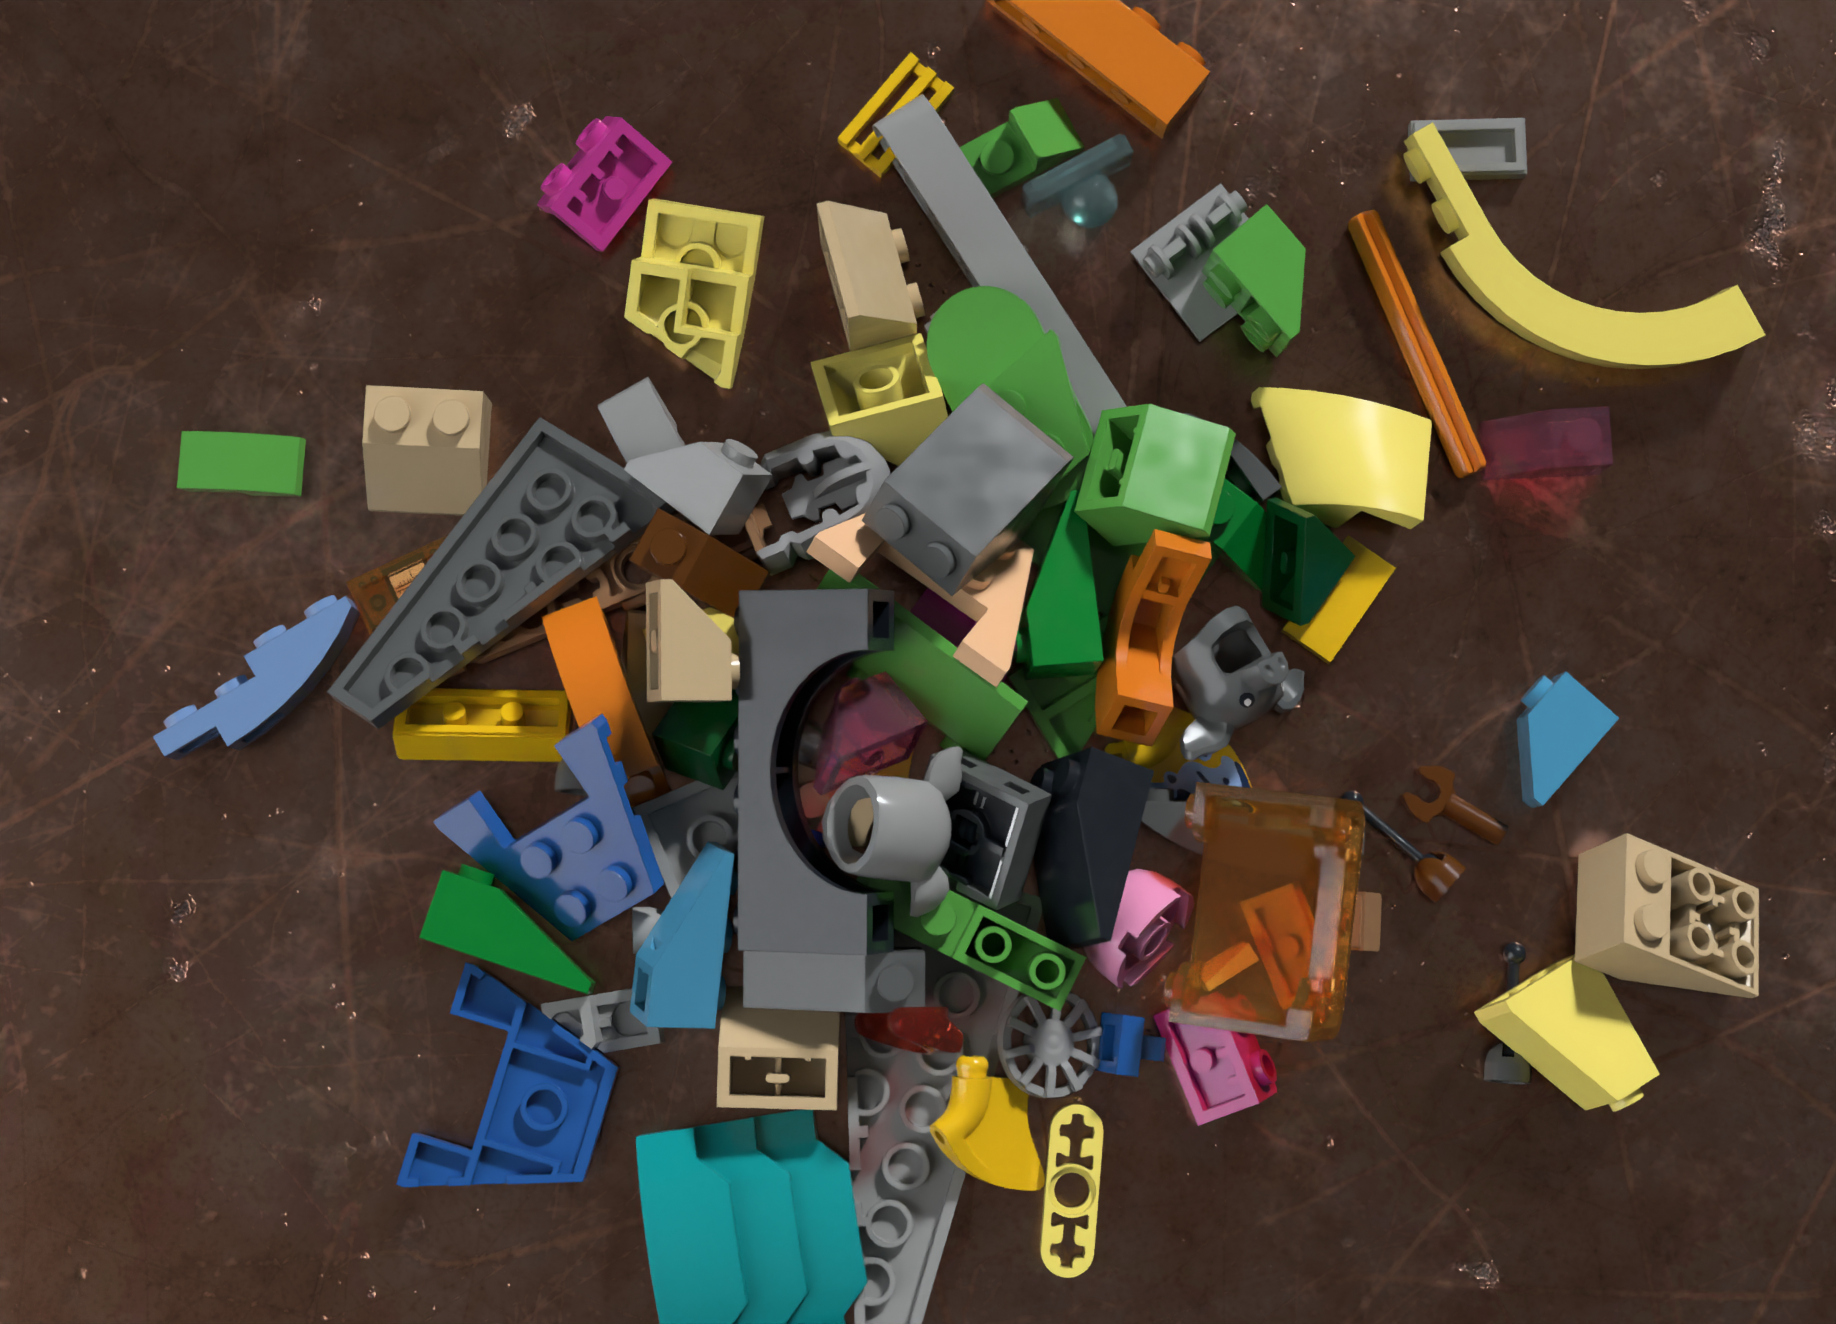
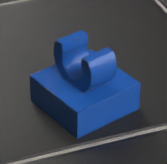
M1102 1012L1100 1023L1102 1035L1100 1036L1098 1057L1100 1063L1098 1068H1095V1071L1138 1077L1140 1059L1164 1062L1166 1038L1143 1035L1144 1017Z

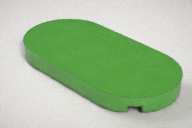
M978 286L960 291L950 297L938 309L931 321L927 334V356L931 369L938 379L941 390L952 412L981 384L990 385L1046 334L1031 306L1017 295L1005 289L992 286ZM1074 392L1080 422L1084 428L1089 451L1091 452L1095 438L1094 433ZM1090 454L1058 482L1043 508L1061 504L1067 500L1071 490L1081 489Z

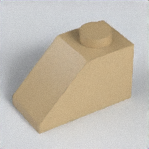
M659 579L646 583L647 702L731 701L732 689H737L740 680L739 658L737 654L731 653V639L673 579Z

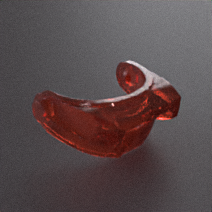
M897 1007L891 1013H858L854 1021L856 1032L859 1035L894 1048L924 1055L961 1052L963 1034L949 1020L948 1007Z

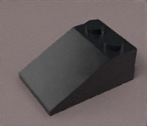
M1089 747L1044 763L1033 774L1030 784L1052 794L1033 856L1048 939L1071 950L1111 941L1154 773L1153 770L1094 747Z

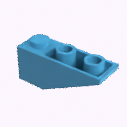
M708 841L636 954L630 1013L646 1027L715 1029L717 1011L722 1010L724 1006L726 984L724 977L721 975L723 953H727L732 944L733 930L731 920L728 918L730 895H734L738 888V875L733 864L735 854L717 842Z

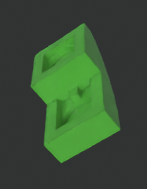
M182 431L177 488L189 492H240L251 496H301L306 439L294 436L256 433Z

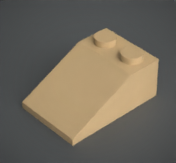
M832 201L817 203L821 247L850 352L917 334L916 318L925 316V311L917 283L906 285L901 263L909 262L910 258L902 228L891 230L887 213Z

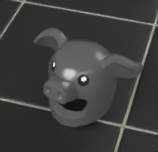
M1239 606L1226 608L1210 619L1199 633L1172 657L1171 682L1183 704L1195 719L1184 730L1180 738V748L1183 757L1194 761L1201 756L1219 751L1228 745L1234 730H1240L1252 724L1271 709L1279 713L1291 711L1300 701L1303 694L1304 671L1298 668L1289 670L1288 662L1282 652L1271 653L1247 611Z

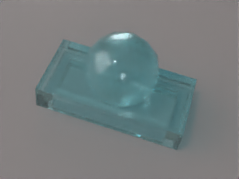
M1118 134L1023 184L1020 202L1029 218L1061 202L1064 214L1075 225L1084 228L1102 226L1113 217L1118 204L1115 186L1107 177L1130 166L1134 151L1126 136Z

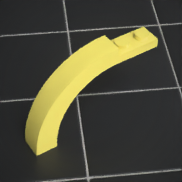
M1433 122L1414 132L1404 141L1409 150L1403 154L1409 171L1419 184L1424 181L1427 182L1437 200L1431 206L1438 223L1447 234L1454 231L1459 240L1440 252L1441 256L1456 279L1474 300L1497 321L1522 338L1550 352L1584 363L1612 368L1651 369L1667 368L1708 359L1743 347L1765 336L1763 329L1738 285L1724 289L1688 307L1646 313L1622 312L1595 307L1560 293L1530 273L1503 245L1488 222Z

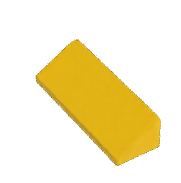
M434 688L395 717L393 740L396 755L399 759L560 762L563 758L554 745L572 732L573 711L565 690Z

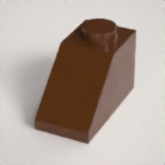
M659 508L630 558L633 564L658 579H673L687 595L734 618L736 608L739 605V591L761 590L770 574L763 567L713 537Z

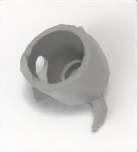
M958 746L940 751L931 760L924 781L881 775H863L849 778L828 801L822 819L823 840L832 859L841 870L861 877L911 882L910 916L919 917L934 910L945 899L949 891L948 876L940 868V864L947 853L951 838V817L945 801L959 791L962 778L961 758L963 750ZM871 798L873 831L870 843L865 853L862 854L852 849L848 837V822L851 810L856 802L861 799Z

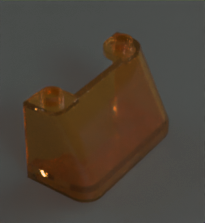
M1196 782L1195 794H1190L1186 803L1185 825L1187 829L1193 830V835L1197 842L1204 843L1191 960L1181 963L1177 972H1170L1165 984L1164 1001L1166 1007L1170 1008L1169 1022L1303 1042L1334 1039L1340 1030L1345 1005L1365 826L1363 804L1360 801Z

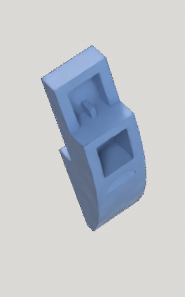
M331 595L308 607L304 611L307 619L287 630L284 625H279L257 637L253 642L256 649L244 655L255 675L253 678L248 680L246 675L237 676L214 691L217 696L216 700L197 710L195 705H189L176 711L163 721L166 729L153 736L164 757L179 760L220 735L227 747L240 751L267 733L289 715L314 690L332 667L349 640L361 614L357 604L347 596L337 600L335 595Z

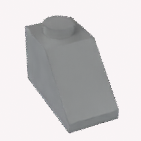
M727 439L725 443L697 442L630 459L624 468L627 473L709 535L739 534L773 476L755 462L758 456L752 449L733 439Z

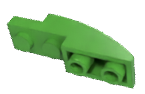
M861 876L856 878V881L869 887L894 891L895 930L1058 1011H1061L1087 958L951 890L948 891L945 899L934 910L919 917L910 916L911 882L886 881Z

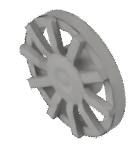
M1069 992L1065 1002L1072 1006L1073 1009L1063 1021L1059 1020L1061 1011L1052 1007L1049 1019H1046L1038 1001L1024 993L1012 1002L1001 1020L997 1039L1000 1062L1006 1075L1014 1085L1029 1095L1038 1098L1068 1096L1083 1089V1085L1090 1079L1095 1068L1099 1066L1101 1026L1098 1027L1096 1018L1088 1007L1089 1004L1072 992ZM1027 1005L1036 1020L1031 1025L1017 1019L1018 1015ZM1081 1017L1086 1030L1072 1033L1070 1028ZM1013 1029L1024 1033L1022 1046L1012 1048L1011 1033ZM1087 1039V1053L1074 1048V1042ZM1026 1054L1031 1064L1022 1074L1018 1070L1014 1057ZM1070 1057L1083 1062L1077 1075L1068 1061ZM1041 1066L1046 1067L1045 1088L1030 1082ZM1056 1066L1062 1069L1068 1080L1067 1084L1055 1088Z

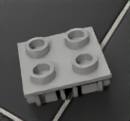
M1221 183L1130 251L1200 342L1238 314L1231 305L1226 309L1222 308L1210 296L1203 285L1207 277L1202 273V269L1212 250L1249 219L1244 213L1248 206L1242 196L1237 191L1229 194Z

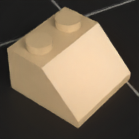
M366 385L362 447L369 511L463 516L487 486L492 403L483 391Z

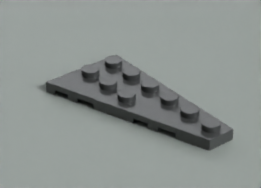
M539 417L327 693L335 701L377 729H380L643 535L658 508L668 514H671L676 509L627 473L622 466Z

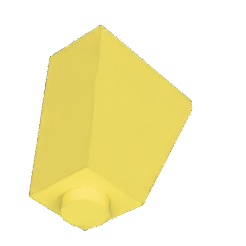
M1575 954L1557 960L1474 1012L1483 1026L1513 1051L1520 1054L1532 1067L1585 1111L1609 1104L1613 1112L1621 1110L1640 1100L1644 1096L1640 1087L1660 1075L1604 973L1575 962Z

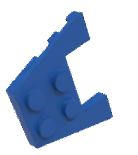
M603 714L571 732L554 745L587 792L588 796L518 839L512 837L480 790L445 811L433 821L442 833L486 870L495 874L499 881L570 941L579 938L648 898L664 885L641 815H633L624 789L628 778L622 761H614L607 741V737L612 732Z
M465 962L450 1014L506 1030L508 1032L507 1039L473 1148L470 1149L414 1132L411 1135L396 1185L401 1187L585 1181L620 1066L596 1049L589 1048L580 1041L578 1036L554 1019L548 1018L540 1009L476 964Z

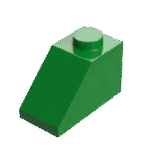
M1224 478L1210 536L1196 537L1195 539L1210 542L1211 551L1219 556L1218 561L1262 593L1266 512L1256 501Z

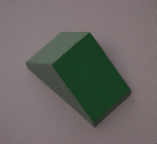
M1277 497L1267 500L1262 607L1302 626L1310 623L1356 556L1316 515Z

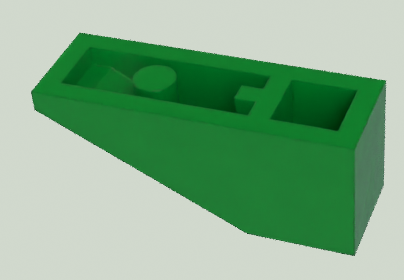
M1071 490L1061 508L1020 617L1013 660L1015 663H1023L1025 680L1094 675L1104 661L1087 522L1074 512L1080 490Z
M462 863L458 874L442 870L419 938L585 994L594 993L597 982L506 890L492 886L495 874Z

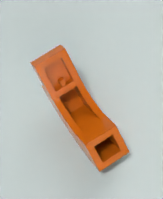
M1154 529L1141 556L1131 555L1117 587L1102 641L1104 661L1097 671L1095 693L1096 732L1098 735L1153 746L1174 708L1171 665L1175 639L1186 606L1212 560L1210 542Z
M597 596L542 616L551 651L578 727L583 726L600 714H603L608 721L612 734L607 737V741L614 761H622L628 782L624 785V789L630 806L634 807L671 792L667 777L633 696L614 636Z

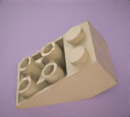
M1628 833L1579 854L1575 962L1620 980L1755 998L1759 996V888Z

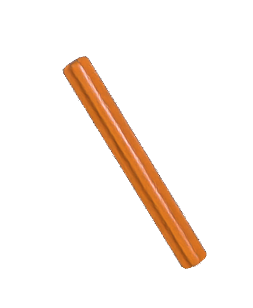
M1376 210L1359 213L1350 219L1348 229L1454 474L1458 478L1468 477L1481 471L1486 466L1485 457L1379 213Z

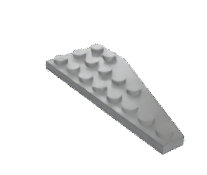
M948 877L949 890L1034 932L1037 931L1042 914L1040 897L1022 892L1019 901L999 910H994L956 890L958 881ZM895 929L894 947L920 946L925 951V1013L845 1012L850 1170L868 1283L854 1301L855 1324H922L966 1174L939 1148L930 1132V1125L947 1108L951 1093L952 1076L957 1075L956 1061L961 1055L969 1057L971 1055L984 1056L988 1061L986 1076L995 1075L999 1061L997 1045L999 1026L1004 1013L1012 1002L1017 999L1019 993L1018 990Z

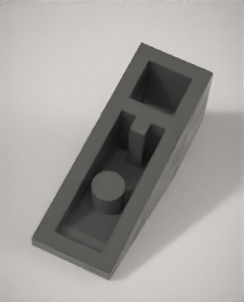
M920 946L894 947L893 952L867 956L743 951V1008L856 1013H925V951Z

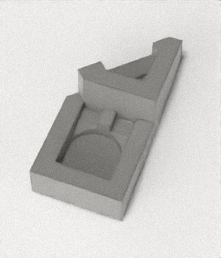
M632 988L541 1004V1010L544 1015L562 1024L578 1036L580 1041L589 1048H598L603 1053L665 1042L663 1027H646L630 1013Z

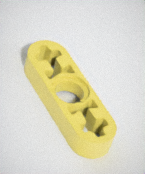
M1082 1104L1063 1106L1053 1115L1049 1126L1040 1255L1045 1266L1053 1274L1064 1278L1076 1277L1084 1273L1093 1261L1104 1130L1102 1121L1096 1112ZM1072 1114H1081L1083 1124L1093 1128L1092 1137L1082 1138L1079 1153L1081 1158L1092 1155L1090 1168L1073 1162L1056 1165L1057 1153L1069 1156L1070 1140L1067 1136L1060 1135L1059 1130L1061 1124L1071 1123ZM1067 1173H1077L1083 1176L1088 1183V1196L1081 1205L1076 1207H1066L1060 1204L1055 1197V1184L1061 1176ZM1053 1212L1067 1218H1078L1087 1215L1086 1227L1074 1223V1242L1079 1246H1083L1084 1250L1082 1255L1072 1257L1071 1265L1069 1266L1061 1265L1060 1257L1055 1253H1050L1052 1243H1061L1064 1228L1062 1222L1051 1224Z

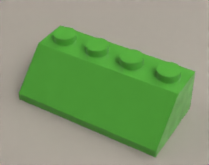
M830 569L817 587V589H879L861 574H858L849 583ZM894 600V651L878 652L856 660L850 664L851 668L846 676L872 696H874L879 688L898 702L892 711L918 731L925 724L929 725L944 737L938 745L941 749L945 750L949 747L958 746L962 750L986 761L1023 713L1028 701L1002 681L996 688L955 659L953 655L957 650L956 646Z

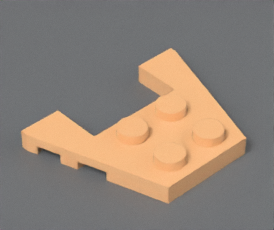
M866 513L820 531L814 537L806 552L847 582L851 583L877 553H880L976 621V625L962 640L953 657L997 688L1011 666L1034 553L1033 548L1019 540L956 594L951 596L862 522Z

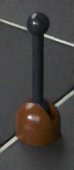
M1350 790L1342 795L1340 803L1344 811L1347 813H1357L1416 863L1414 871L1416 884L1435 903L1440 900L1466 869L1458 860L1445 852L1432 851L1423 855L1365 806L1364 799L1359 792Z

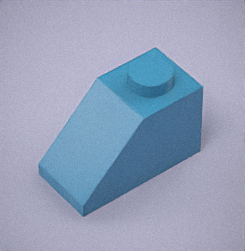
M1566 671L1554 676L1551 680L1545 675L1541 676L1520 700L1527 706L1516 719L1522 800L1531 809L1543 806L1619 719L1617 715Z

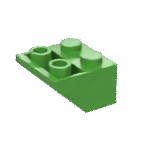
M1266 204L1212 250L1202 269V273L1207 277L1203 285L1210 296L1224 309L1231 305L1245 321L1241 325V329L1248 340L1259 351L1264 352L1269 349L1277 358L1288 348L1300 332L1306 248Z
M1152 404L1102 410L1074 512L1112 546L1147 543L1154 529L1189 538L1210 536L1236 433L1229 427Z

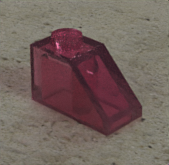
M1609 407L1549 409L1482 421L1480 423L1481 449L1486 460V466L1483 468V480L1599 475L1613 465Z
M886 671L861 680V678L851 679L843 684L835 693L833 707L823 725L813 788L821 796L838 789L849 778L871 775L909 759L928 721Z

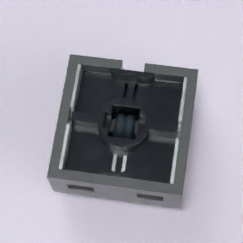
M963 750L961 758L962 778L959 791L945 801L951 817V838L949 848L940 864V868L948 877L958 881L956 890L994 910H999L1021 899L1052 794ZM939 752L930 755V758H929V761H928V765H927V768H926V771H925L924 778H925V776H926V773H927V770H928V767H929V765H930L931 760H932Z

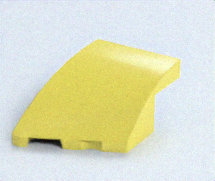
M654 198L649 199L641 257L631 262L624 318L646 334H652L659 339L667 349L681 359L691 362L713 378L714 383L721 388L731 389L746 329L765 216Z
M1259 387L1252 393L1251 402L1253 408H1261L1271 437L1270 441L1266 444L1271 463L1279 474V484L1282 486L1280 491L1285 502L1316 515L1323 524L1338 528L1360 511L1408 529H1412L1424 521L1432 420L1376 402L1325 392Z

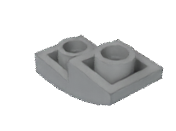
M649 377L598 404V409L626 463L630 459L685 446L677 432L676 422Z

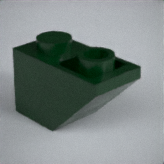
M732 689L731 701L674 702L652 733L665 769L724 791L732 777L738 772V755L734 748V732L738 725L739 697L735 689Z

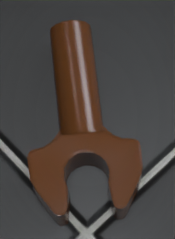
M1436 765L1415 768V773L1419 777L1431 782L1435 786L1436 796L1432 802L1427 803L1409 792L1402 793L1400 799L1406 811L1413 819L1424 824L1430 822L1433 817L1445 815L1496 846L1502 841L1509 826L1458 797L1453 787L1455 779L1453 771Z

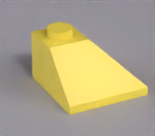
M921 333L811 362L831 434L833 436H851L869 442L885 460L897 466L948 417L944 396L938 379L935 377L929 364L927 348Z

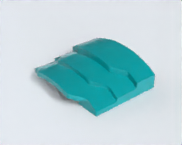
M799 1109L636 1136L641 1207L659 1324H847L846 1312L866 1286L868 1279L857 1219L850 1163L819 1140L814 1110Z

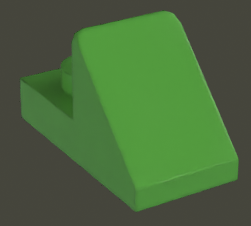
M1055 98L1015 107L1009 111L1008 122L959 148L993 199L1083 151L1085 146L1059 99Z

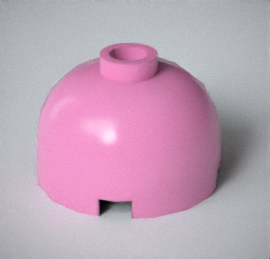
M1142 869L1128 871L1111 941L1083 947L1088 960L1118 988H1123V981L1130 986L1137 984L1155 969L1174 946L1166 938L1175 922L1185 929L1194 908L1193 896L1176 882L1160 873Z

